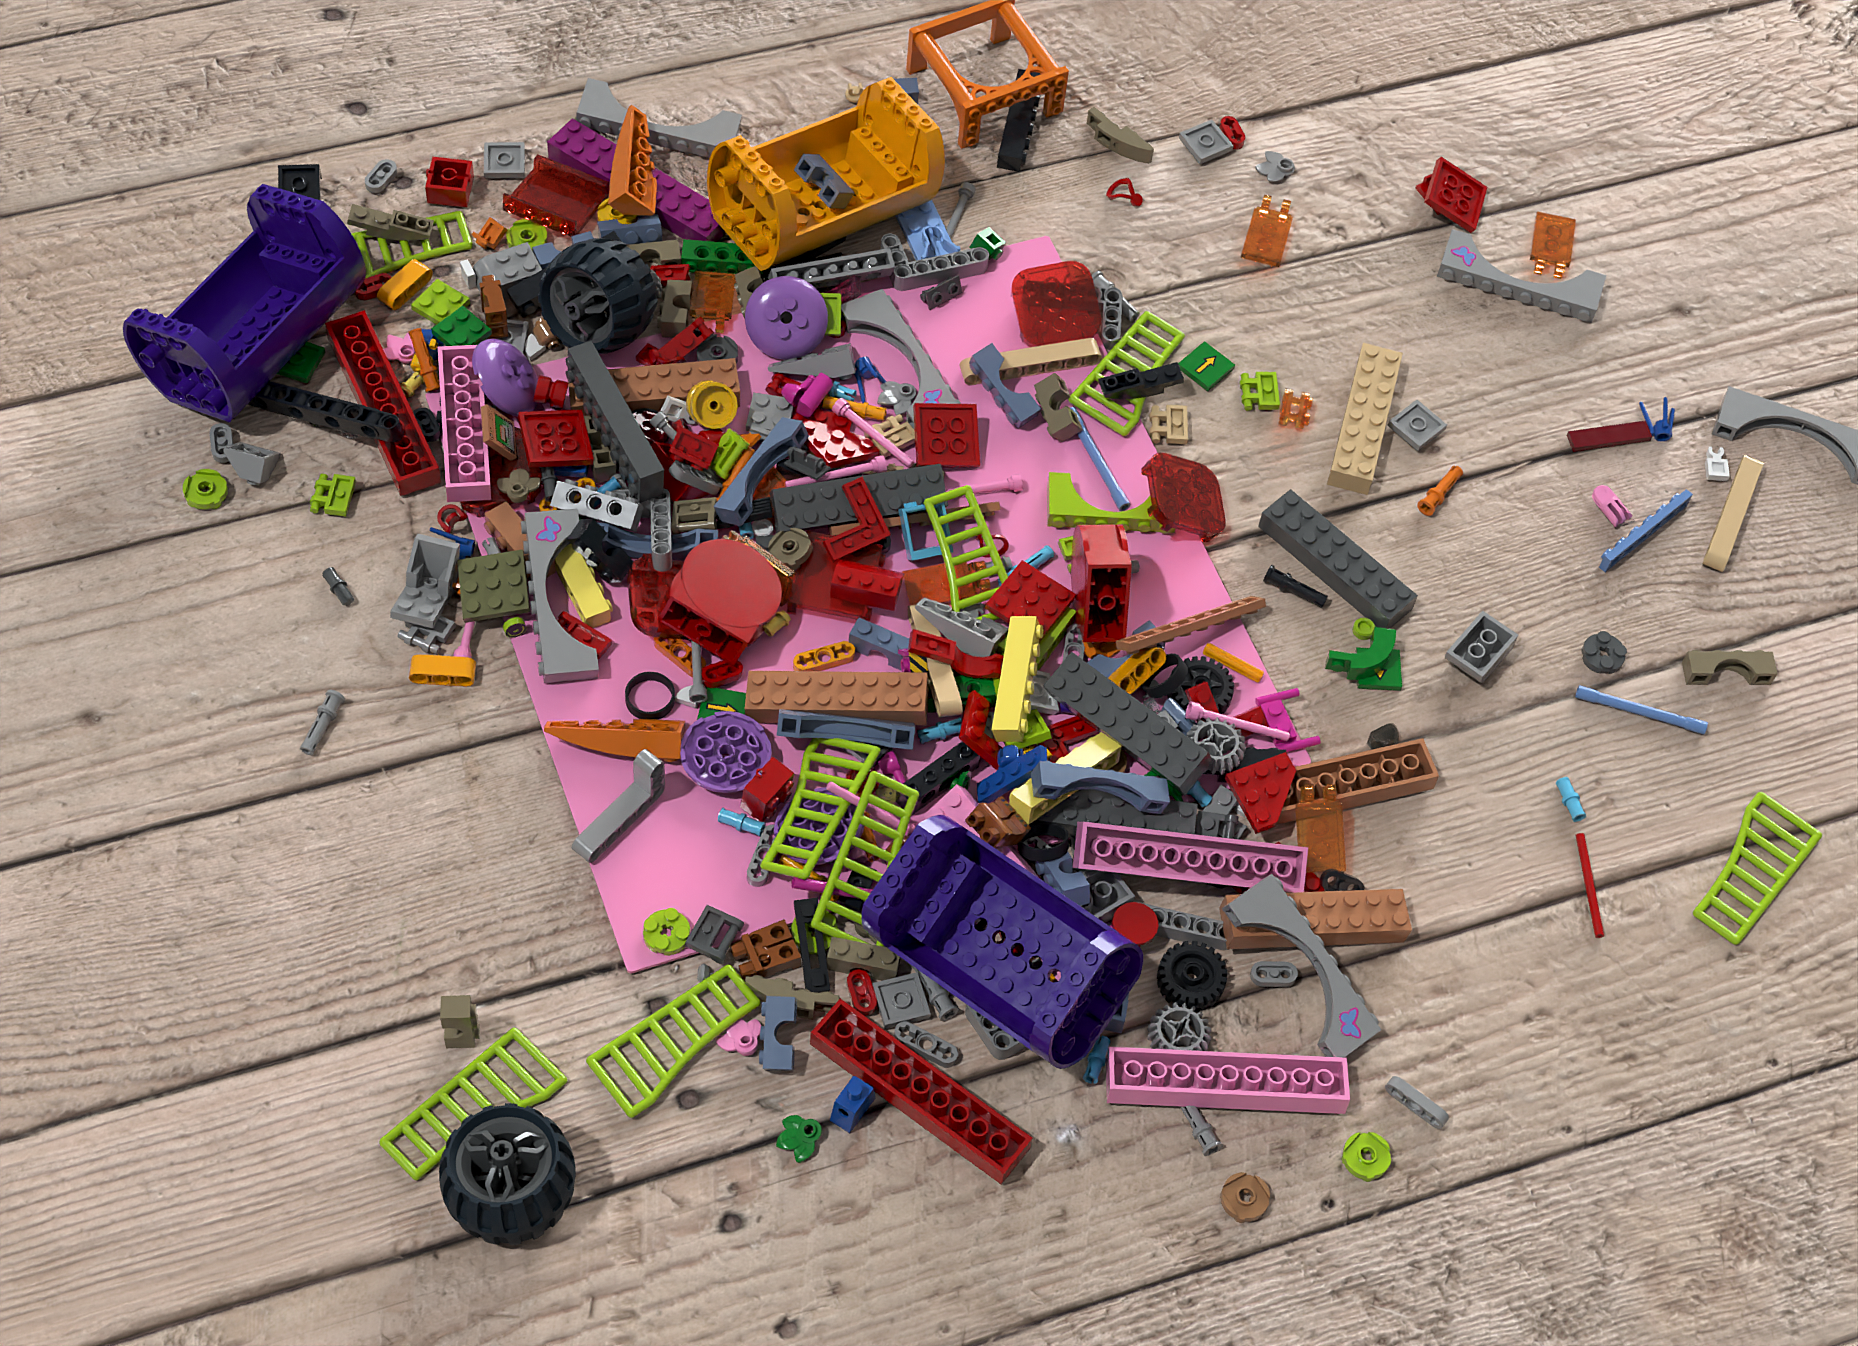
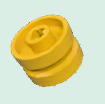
M711 380L701 381L694 385L687 395V412L691 419L701 426L711 429L723 428L731 423L736 416L738 408L737 397L732 389L725 384ZM713 401L714 406L710 408V403Z

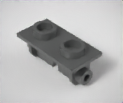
M959 275L952 278L948 277L947 280L937 284L936 287L922 291L920 298L923 302L927 301L929 310L963 293Z
M796 446L790 447L787 451L789 459L784 462V465L816 480L831 469V467L826 466L824 459L810 453L806 456V452Z

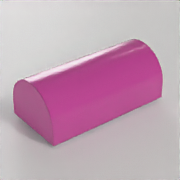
M822 372L818 374L800 398L797 413L805 417H810L833 387V382L827 375Z

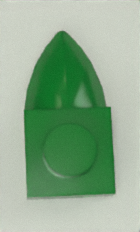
M963 772L959 778H955L950 786V790L956 784L968 790L971 772Z

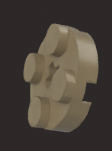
M790 528L791 531L784 533L782 530L775 534L769 542L768 549L775 565L781 568L796 570L800 567V564L809 558L813 551V546L805 531L798 528ZM794 545L792 550L787 551V547L791 548Z

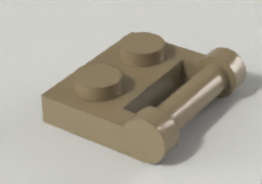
M716 497L674 501L671 521L672 534L677 535L680 532L692 531L694 529L716 530L717 513L713 507L717 503ZM707 519V521L680 523V522H687V521Z

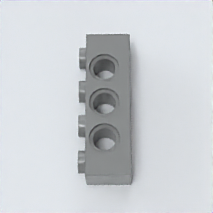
M566 479L565 482L557 481L550 506L559 510L578 509V515L590 519L594 518L597 521L610 523L637 532L644 509L643 506L638 504L639 500L631 497H626L625 500L619 499L616 493L606 491L605 494L598 492V488L586 485L585 488L578 487V482ZM581 493L580 502L575 504V495ZM601 499V507L594 509L595 501ZM621 505V513L614 515L615 507Z

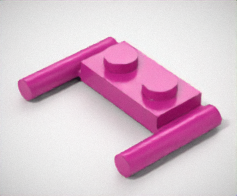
M1298 688L1255 698L1256 705L1262 708L1268 726L1289 732L1290 738L1288 741L1271 737L1276 748L1286 750V753L1321 743L1319 736L1296 740L1297 735L1282 700L1298 697L1300 695Z

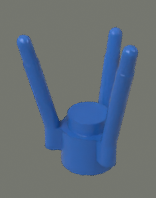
M861 357L855 362L857 370L854 375L857 379L862 403L866 402L861 377L868 379L874 376L882 384L887 382L868 357Z
M1664 397L1663 420L1657 421L1654 427L1643 402L1640 401L1639 405L1651 435L1657 441L1669 440L1672 437L1675 409L1671 408L1668 422V398Z
M433 527L430 528L431 532L455 540V543L460 544L459 560L466 559V556L472 557L475 540L461 538Z

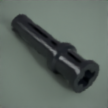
M1274 565L1269 567L1263 579V582H1270L1279 587L1281 591L1287 590L1320 608H1323L1328 598V595L1320 593L1293 579L1290 573L1285 574L1275 569Z

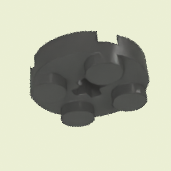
M717 334L711 335L698 346L697 361L735 358L736 363L738 362L737 344L728 336L722 338L717 337ZM714 351L717 353L722 352L719 356L714 355Z
M1600 631L1598 634L1591 635L1586 639L1581 652L1583 654V662L1590 670L1600 674L1602 672L1612 674L1622 667L1627 649L1617 638L1606 631ZM1605 651L1608 654V656H1601L1600 652Z

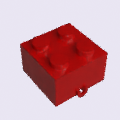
M432 157L430 168L426 170L427 181L425 190L427 203L467 208L474 180L473 161Z
M772 757L763 768L756 770V775L744 787L740 808L757 821L763 822L766 818L771 819L777 811L776 807L781 802L784 804L792 794L790 790L794 785L792 782L794 772Z

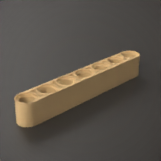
M1094 338L999 352L1004 358L999 369V376L1001 380L1092 366L1098 364L1102 356ZM971 357L962 360L959 366L965 384H982L978 374L975 375L970 369L969 362Z
M1743 455L1705 554L1703 565L1721 572L1724 571L1764 462Z
M916 605L908 606V618L912 630L916 629L941 637L940 631L915 609ZM927 658L929 687L939 718L962 715V701L950 664Z

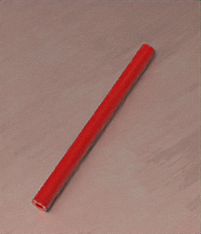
M1578 833L1575 836L1595 938L1604 937V931L1585 834Z

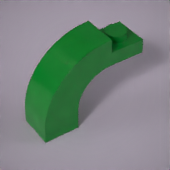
M1374 627L1370 638V648L1361 653L1329 650L1325 669L1335 672H1347V680L1365 679L1377 674L1385 667L1391 656L1396 640V630Z

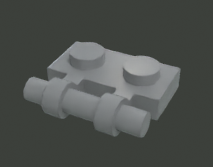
M443 616L439 617L433 628L405 622V626L410 628L408 632L400 630L398 638L404 640V643L410 646L414 644L421 647L422 651L426 653L432 652L438 655L441 646L434 643L436 640L445 643L456 626L454 621ZM420 632L428 637L424 640L417 636Z

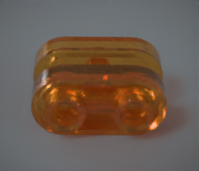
M1285 388L1278 424L1287 426L1288 420L1295 421V428L1303 429L1304 425L1308 426L1310 414L1307 413V410H1311L1313 398L1307 392H1301L1300 397L1293 396L1294 390ZM1291 404L1298 405L1297 413L1290 412Z

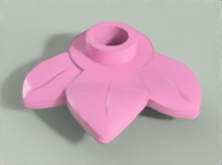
M407 333L404 339L393 335L387 336V348L383 350L388 360L411 363L415 351L409 334Z
M739 1019L726 1029L727 1033L715 1038L716 1043L725 1051L736 1050L743 1056L752 1055L758 1047L757 1038L760 1036L761 1024L757 1019H753L748 1023L743 1019Z

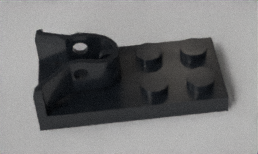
M319 164L278 165L279 189L320 200V179H322V173Z

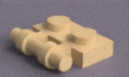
M1157 405L1152 406L1149 414V420L1152 422V427L1150 428L1152 443L1158 444L1160 443V437L1166 436V443L1187 444V406L1166 405L1165 411H1160ZM1166 421V426H1160V422Z
M901 414L890 416L885 419L886 421L872 425L875 430L900 450L915 443V431L908 422L899 424L904 421ZM864 432L865 437L871 438L866 432ZM872 439V442L880 450L881 456L887 457L891 455L888 450Z

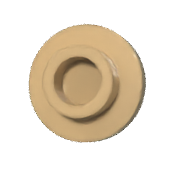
M851 83L848 84V89L845 92V97L848 101L858 102L863 92L862 83H859V86H852Z

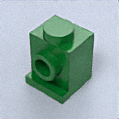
M988 227L977 233L969 248H984L989 252V260L992 258L997 260L1003 254L1002 249L1006 242Z

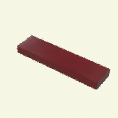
M1646 420L1568 431L1566 435L1573 452L1647 442L1652 439Z

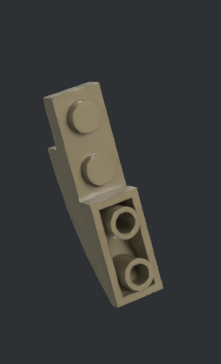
M1095 107L1088 110L1086 124L1095 130V140L1126 158L1148 164L1152 162L1154 148L1138 136L1135 131H1132L1128 126L1120 129L1117 124L1109 120L1104 113Z
M355 204L351 206L347 221L348 225L366 229V235L409 241L429 239L434 220L393 210V214Z
M754 975L752 977L746 976L745 984L756 994L761 1003L766 1002V996L796 997V1017L813 1020L814 1011L828 1013L839 1000V995H834L832 992L814 993L807 989L793 990V981H788L784 978L765 979L762 976Z

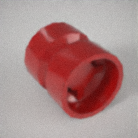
M539 375L533 402L541 404L549 402L550 406L562 409L569 382L558 379L553 382L550 377Z

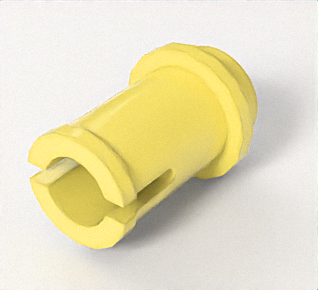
M414 372L406 382H402L400 386L405 397H412L414 391L424 383V379L418 372Z
M784 610L776 612V616L766 625L762 626L765 629L764 632L769 637L774 636L783 626L789 625L791 618Z

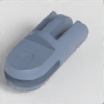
M1169 698L1165 701L1160 712L1166 710L1178 725V730L1187 735L1193 724L1197 725V723L1186 719V711L1174 699Z

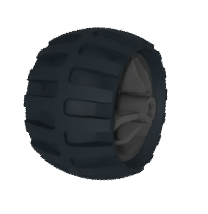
M594 238L567 247L550 262L539 283L538 301L541 304L543 319L547 321L552 334L557 336L563 345L571 348L592 341L599 354H607L631 344L646 330L657 307L656 283L652 279L649 266L645 265L639 253L627 247V244L607 238Z
M505 1103L504 1106L493 1107V1105L483 1108V1111L466 1117L458 1130L455 1129L448 1138L439 1166L440 1190L451 1216L472 1236L476 1238L482 1237L485 1242L496 1245L500 1243H509L511 1246L519 1245L523 1241L532 1238L535 1240L541 1237L550 1226L553 1228L562 1218L564 1210L567 1209L571 1202L576 1178L573 1152L561 1129L550 1118L544 1117L538 1110L528 1106L526 1108L519 1107L514 1103ZM481 1172L489 1173L488 1175L480 1176ZM536 1173L534 1177L526 1176V1174Z

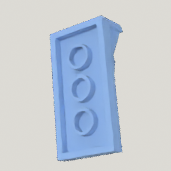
M932 200L896 215L916 261L960 251V246H956L951 241Z

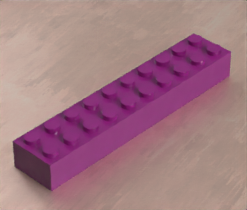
M572 118L547 141L548 158L609 194L611 169L617 144ZM657 168L652 171L653 177L657 180L655 214H658L662 227L687 240L718 242L726 234L713 218L709 199Z

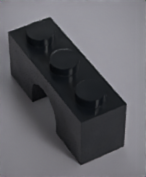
M594 518L580 519L567 538L572 544V548L586 559V563L596 569L602 580L607 583L622 582L635 562L622 548H611L604 553L602 541L607 532Z

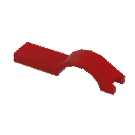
M913 629L910 633L908 652L950 664L956 672L968 677L1000 678L1003 655L996 653L987 657H975L962 652L956 646V641Z

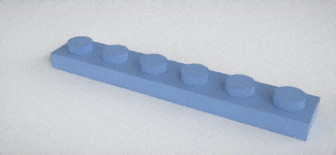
M1687 489L1681 494L1676 493L1669 501V504L1660 506L1654 516L1649 515L1643 521L1642 526L1634 527L1627 538L1622 537L1612 550L1610 548L1607 549L1601 556L1603 560L1599 568L1606 573L1687 507L1693 494Z

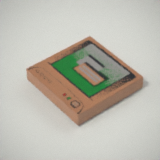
M488 404L482 406L483 443L510 461L516 459L514 422Z

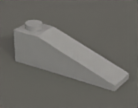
M851 343L824 349L821 355L809 353L802 356L800 360L793 358L772 363L768 366L769 372L818 376L822 372L830 378L840 377V380L851 378L852 374L856 371Z
M923 598L915 606V609L947 639L956 641V646L962 652L971 656L987 657L996 654L998 644L1004 640L1009 628L989 618L982 617V620L970 617V612L964 610L963 612L951 611L952 609L949 605Z

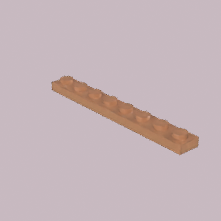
M1000 502L978 504L983 517L995 515V511L1001 510ZM969 506L946 509V514L967 508ZM927 512L907 515L910 528H912V523L918 522L920 526L932 525ZM970 515L961 518V520L972 519L974 516ZM900 516L883 518L889 531H891L890 527L898 526L899 529H902ZM856 522L828 527L829 535H839L860 524Z
M1249 596L1117 640V649L1126 651L1127 654H1136L1142 648H1153L1157 646V643L1171 642L1178 636H1189L1192 631H1204L1210 625H1222L1225 623V620L1240 619L1243 614H1254L1258 612V609L1266 607L1265 598Z

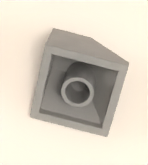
M243 442L224 447L223 450L239 478L247 480V483L252 485H260V483L269 480L281 454Z

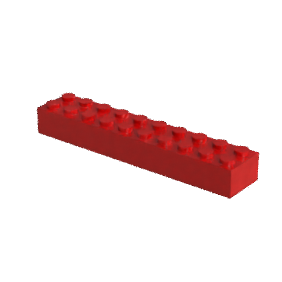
M365 310L325 323L327 338L357 403L394 414L399 418L405 434L402 440L395 443L379 439L374 440L400 496L441 483L437 462Z
M841 998L811 1031V1046L852 1076H856L872 1086L875 1093L999 1184H1003L1030 1150L1033 1139L1031 1136Z

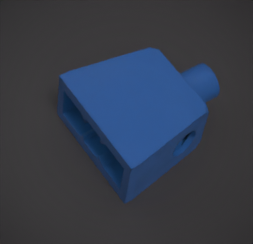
M853 1076L836 1098L830 1121L850 1134L876 1099L874 1088L858 1077ZM846 1111L848 1116L842 1114V1112Z

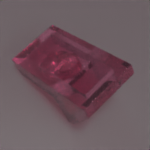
M853 275L827 293H840L841 304L854 300L861 295L860 278Z

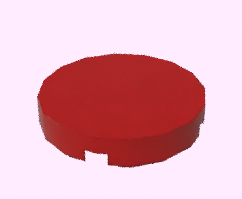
M1130 902L1116 910L1111 926L1141 947V945H1147L1152 942L1157 934L1159 923L1156 914L1150 907L1142 903Z

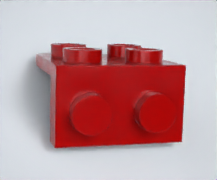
M680 426L669 452L672 453V458L680 462L686 459L692 462L691 467L703 471L704 468L709 469L719 444Z

